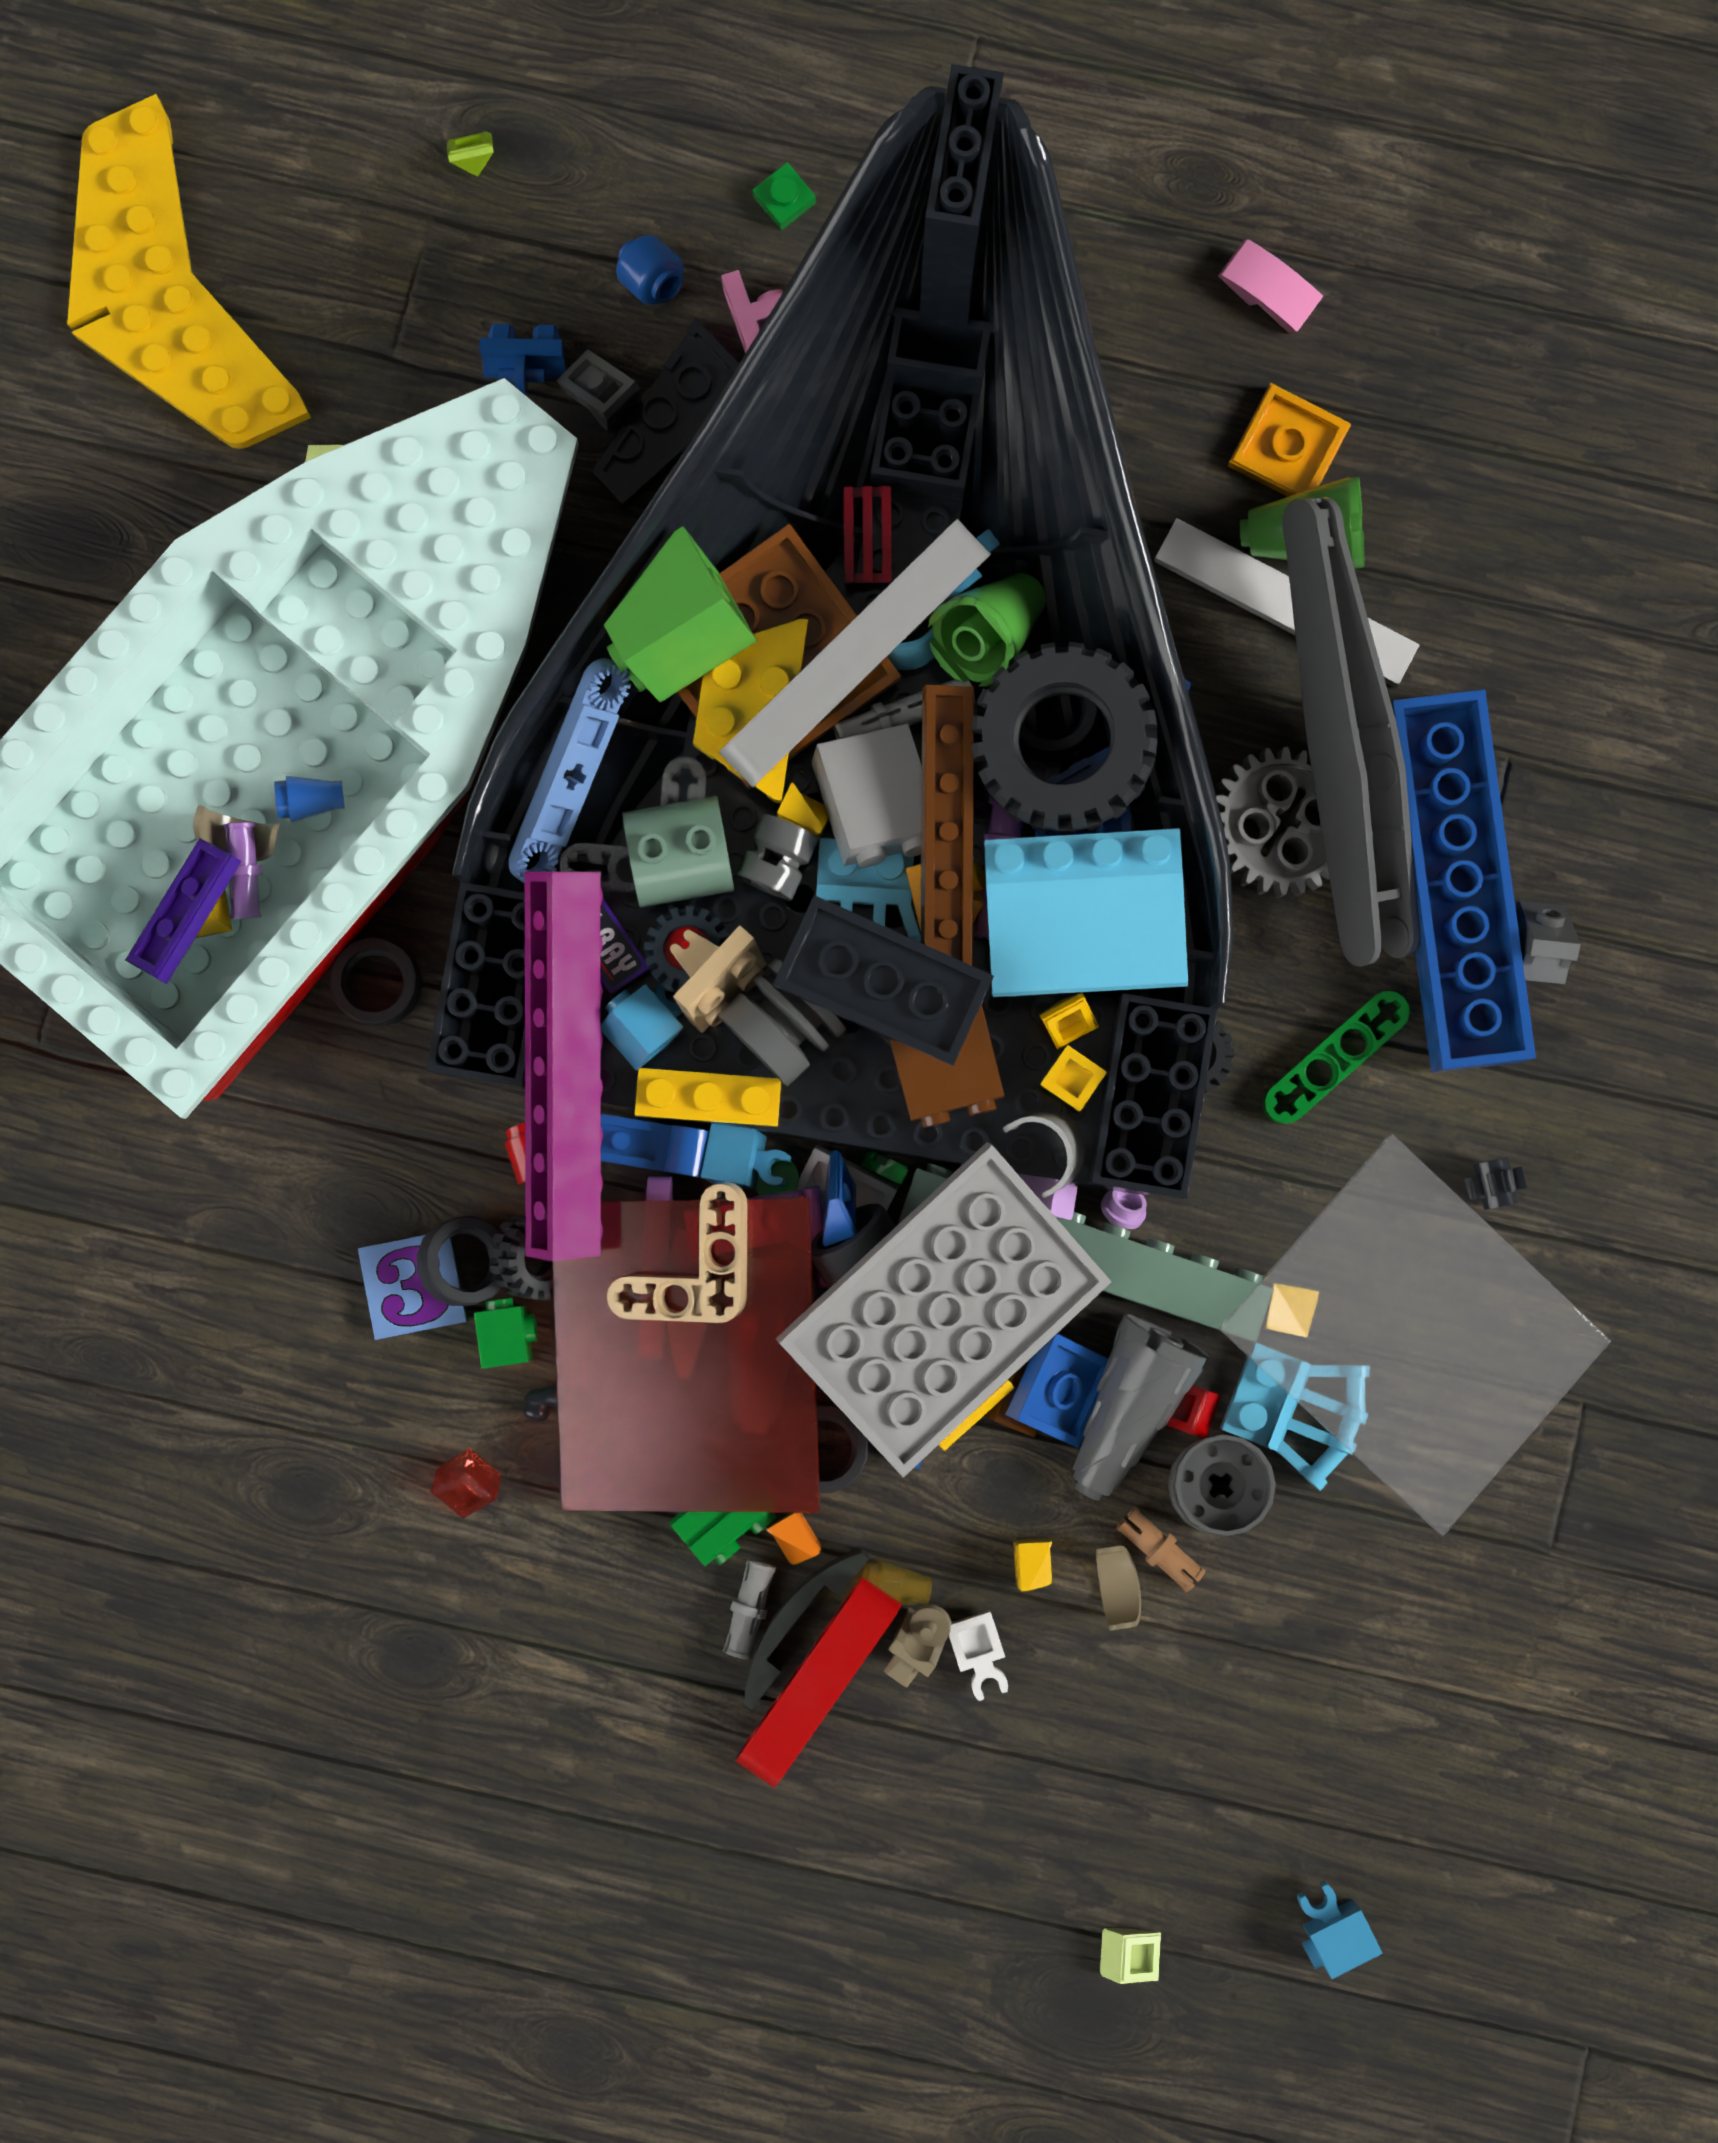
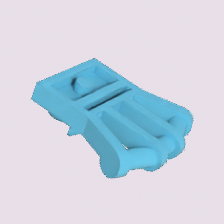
M820 838L816 896L829 902L841 903L840 907L851 912L853 904L874 905L873 922L884 927L886 906L898 907L907 937L920 942L921 935L911 907L912 894L905 869L913 866L914 856L907 857L903 852L886 856L883 862L871 867H859L858 863L844 866L836 840Z
M1253 1342L1220 1429L1276 1451L1308 1482L1321 1491L1328 1483L1325 1480L1326 1477L1348 1454H1353L1356 1444L1352 1443L1357 1427L1359 1423L1364 1424L1368 1413L1364 1412V1377H1369V1365L1309 1364ZM1307 1377H1345L1346 1405L1303 1388ZM1298 1400H1303L1341 1415L1342 1417L1335 1435L1292 1419ZM1288 1429L1326 1444L1329 1447L1310 1466L1283 1439Z

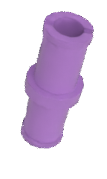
M255 822L224 824L227 853L242 861L229 881L230 919L262 917L258 888V875H262V865H257Z

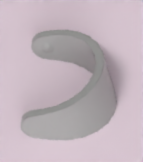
M1039 1112L1015 1120L1005 1126L1003 1130L1007 1133L1025 1122H1039L1051 1127L1063 1140L1067 1151V1167L1061 1180L1041 1194L1043 1199L1064 1188L1077 1176L1084 1161L1085 1148L1081 1133L1074 1123L1056 1113Z

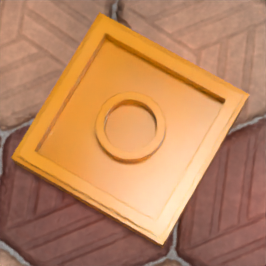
M1270 383L1227 466L1287 497L1319 487L1351 423Z

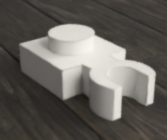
M987 1610L951 1622L949 1638L960 1672L974 1668L975 1674L972 1677L971 1686L977 1700L981 1701L984 1699L981 1684L986 1678L996 1679L1001 1692H1007L1008 1683L1006 1677L1000 1669L994 1667L992 1662L1004 1658L1005 1655L991 1611Z

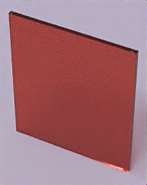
M798 1196L797 1198L747 1199V1300L742 1313L728 1322L710 1323L624 1319L615 1315L607 1302L608 1288L612 1282L625 1275L699 1276L700 1200L601 1201V1223L603 1227L601 1256L553 1261L562 1511L790 1512L808 1514L820 1512L816 1383L776 1340L787 1327L813 1304L810 1198ZM714 1199L713 1207L719 1208L722 1211V1224L712 1225V1232L726 1229L735 1231L734 1224L725 1226V1214L727 1211L734 1209V1201ZM717 1239L712 1245V1257L718 1264L726 1266L732 1263L735 1258V1249L731 1242L726 1239ZM734 1272L723 1275L711 1273L712 1280L721 1278V1291L712 1296L713 1303L720 1304L721 1312H724L726 1307L734 1303L733 1297L726 1296L724 1292L725 1280L735 1279ZM630 1284L629 1289L622 1291L620 1295L621 1299L629 1301V1308H632L634 1303L641 1300H653L654 1291L648 1294L634 1293ZM652 1284L653 1290H655L656 1284ZM671 1285L666 1290L665 1301L672 1310L683 1311L688 1304V1294L681 1286ZM654 1304L651 1307L653 1311H655Z

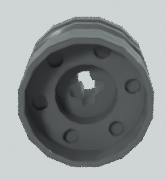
M775 958L768 965V968L775 977H777L783 964L778 958ZM758 975L754 981L765 999L758 1005L747 996L739 993L718 1016L748 1049L788 1087L810 1066L807 1057L799 1045L807 1040L824 1052L829 1045L816 1029L822 1025L838 1038L846 1028L836 1014L783 990L775 989L765 978Z
M1219 1435L1197 1440L1182 1450L1171 1466L1168 1481L1171 1504L1182 1521L1199 1532L1220 1536L1244 1533L1259 1524L1273 1504L1276 1487L1272 1466L1262 1451L1244 1438L1229 1435ZM1211 1475L1214 1477L1225 1475L1228 1481L1224 1485L1228 1491L1226 1496L1222 1494L1210 1495L1209 1491L1213 1485L1208 1479Z

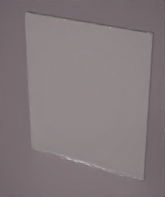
M1393 1134L1384 1138L1383 1143L1218 1328L1441 1536H1444L1450 1530V1527L1611 1342L1601 1330Z

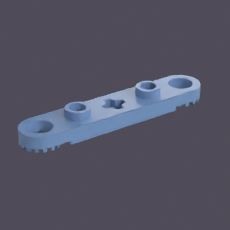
M598 659L591 663L584 671L508 860L509 870L514 877L525 883V872L556 871L557 868L554 866L559 862L558 856L562 846L566 847L620 716L617 714L619 707L624 702V696L627 697L629 694L626 690L630 689L631 684L628 681L631 679L627 674V669L622 672L615 662L610 659ZM611 673V685L606 692L600 695L597 691L600 687L597 684L601 685L602 682L599 680H604V675L609 676ZM575 768V773L572 777L567 776L565 779L563 778L566 770L570 771ZM537 850L540 851L538 863L532 869L527 870L525 861L529 862L528 855L532 857V852L538 853Z

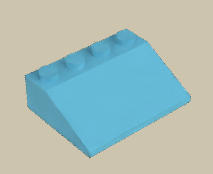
M1180 829L984 840L991 975L994 976L992 980L993 997L1188 986Z

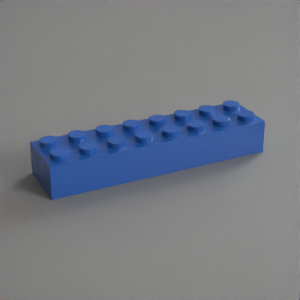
M1484 689L1393 700L1391 705L1397 723L1406 769L1419 923V943L1415 950L1431 1073L1522 1063L1535 1059V1046L1486 691Z

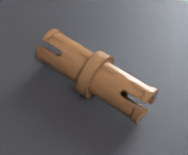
M1137 1507L1132 1508L1127 1513L1128 1519L1140 1530H1137L1125 1518L1120 1521L1116 1530L1125 1535L1147 1555L1145 1561L1152 1567L1157 1564L1182 1587L1184 1592L1190 1591L1195 1584L1182 1570H1186L1197 1582L1200 1581L1206 1570L1200 1567L1175 1544L1177 1539L1169 1532L1167 1534L1162 1533Z

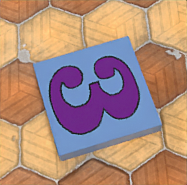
M426 1235L358 1248L375 1340L468 1322L466 1306H450L440 1302L422 1285L417 1273V1252L422 1239ZM450 1237L442 1244L438 1253V1268L442 1277L450 1285L462 1289L453 1237Z

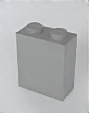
M899 725L817 744L812 759V767L843 865L848 866L858 863L859 867H871L883 862L886 856L903 852L907 857L920 855L922 765L909 725Z

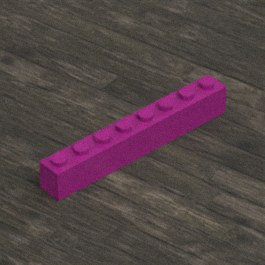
M525 872L526 1256L548 1261L601 1256V1238L603 1235L601 1223V1191L603 1187L601 1176V1143L603 1139L601 1095L603 1085L600 1077V1050L603 1044V1037L600 1030V1002L603 989L600 983V954L603 942L600 935V906L603 894L600 887V872Z

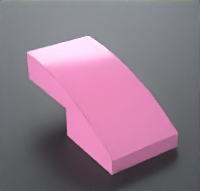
M1249 239L1241 243L1218 275L1249 306L1258 304L1289 334L1298 332L1323 297L1320 292L1288 265Z

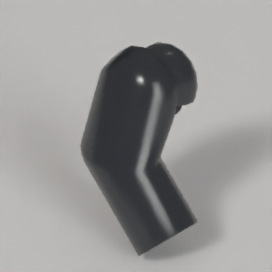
M554 1384L530 1390L524 1398L527 1401L524 1415L530 1419L545 1421L549 1417L550 1406L588 1413L592 1406L593 1391L564 1384Z

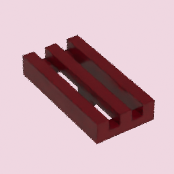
M891 486L844 487L845 584L892 583ZM854 498H863V573L855 574ZM872 498H881L882 573H873Z

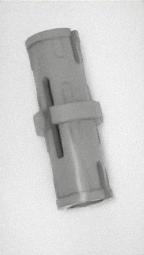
M747 1560L738 1598L732 1601L730 1608L734 1613L729 1634L723 1648L724 1653L741 1659H752L761 1619H766L768 1613L765 1604L776 1567L760 1561Z

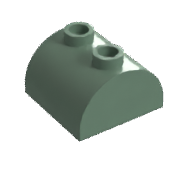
M717 796L622 812L629 858L640 908L734 891Z

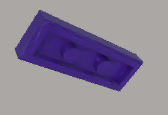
M199 838L125 961L167 984L242 861Z

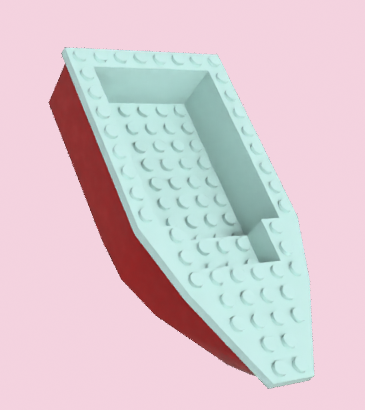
M505 378L308 460L175 539L0 740V964L180 1118L186 1119L200 1102L217 1100L334 964L338 954L351 944L434 847L476 786L494 741L509 692L528 649L579 446L578 440L574 435ZM286 776L327 781L342 780L345 809H335L292 823L290 818L278 819L274 781L286 780ZM198 805L204 806L211 811L262 824L279 823L280 828L273 855L266 860L257 861V865H262V875H258L259 903L262 917L231 919L233 931L195 938L167 984L125 961L198 841L193 829ZM228 883L225 890L229 913L231 914L230 888Z

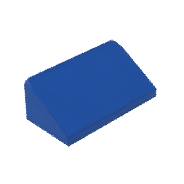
M837 1150L830 1152L823 1196L822 1244L824 1246L853 1237L856 1232V1184L841 1153Z

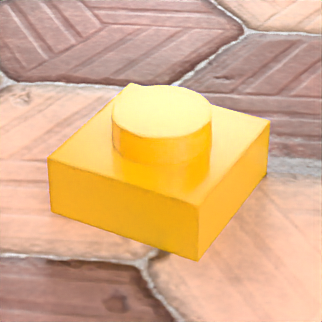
M1067 1045L1040 1085L1081 1112L1106 1076L1107 1071Z

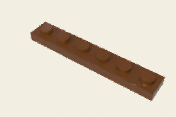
M925 685L922 688L920 943L972 966L973 754L971 745L974 744V732H971L972 717L974 716V686Z

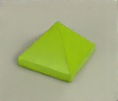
M488 131L450 139L447 142L449 162L477 177L494 153L491 132L488 133Z

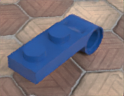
M601 1114V1128L603 1132L601 1161L701 1178L710 1131Z

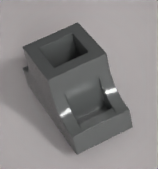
M1519 900L1516 916L1525 980L1565 984L1572 960L1577 961L1581 946L1566 906Z

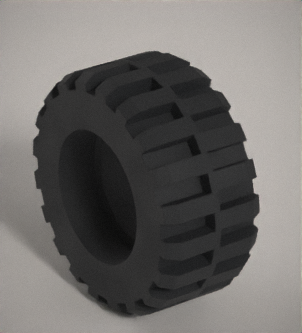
M1055 642L1040 645L1041 650L1028 654L1026 650L1014 657L1015 662L1007 669L1001 666L992 676L993 683L989 689L982 690L977 701L979 708L976 716L972 717L971 732H974V744L971 745L973 759L976 763L978 774L989 794L997 804L1006 810L1008 815L1018 822L1023 821L1031 825L1033 829L1043 832L1053 830L1059 831L1060 834H1075L1076 830L1086 828L1091 831L1102 827L1103 822L1111 818L1117 819L1127 811L1126 807L1134 799L1137 800L1144 791L1145 783L1149 775H1152L1157 750L1155 711L1152 709L1150 696L1143 683L1139 684L1134 677V672L1124 662L1119 664L1114 661L1111 653L1097 648L1096 651L1085 649L1084 643L1069 642V647H1056ZM1058 695H1076L1095 704L1104 714L1111 732L1110 749L1101 767L1090 777L1072 784H1056L1037 776L1024 762L1019 747L1020 729L1027 714L1038 703Z

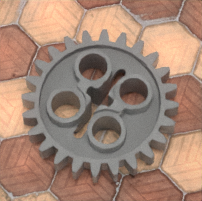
M1288 747L1278 751L1276 759L1270 748H1266L1260 753L1259 761L1252 754L1248 755L1243 759L1244 769L1235 764L1228 770L1232 781L1222 779L1216 785L1225 795L1216 796L1225 831L1228 854L1232 860L1230 864L1231 874L1239 869L1244 873L1240 884L1242 887H1245L1253 880H1257V893L1260 895L1267 892L1271 885H1273L1276 898L1286 895L1288 887H1290L1295 897L1305 893V883L1312 891L1321 887V877L1327 880L1330 878L1321 823L1319 826L1312 825L1305 816L1306 806L1314 807L1318 811L1311 765L1307 764V751H1301L1293 760H1291ZM1267 781L1275 782L1280 786L1283 793L1281 801H1276L1268 795L1266 791ZM1297 789H1302L1304 794L1301 800L1284 821V826L1287 829L1275 836L1267 856L1263 857L1260 853L1262 847L1280 824L1281 820L1277 816L1290 808ZM1244 819H1250L1258 825L1260 829L1259 839H1252L1245 834L1243 829ZM1283 844H1289L1296 849L1298 854L1297 864L1288 863L1282 855Z

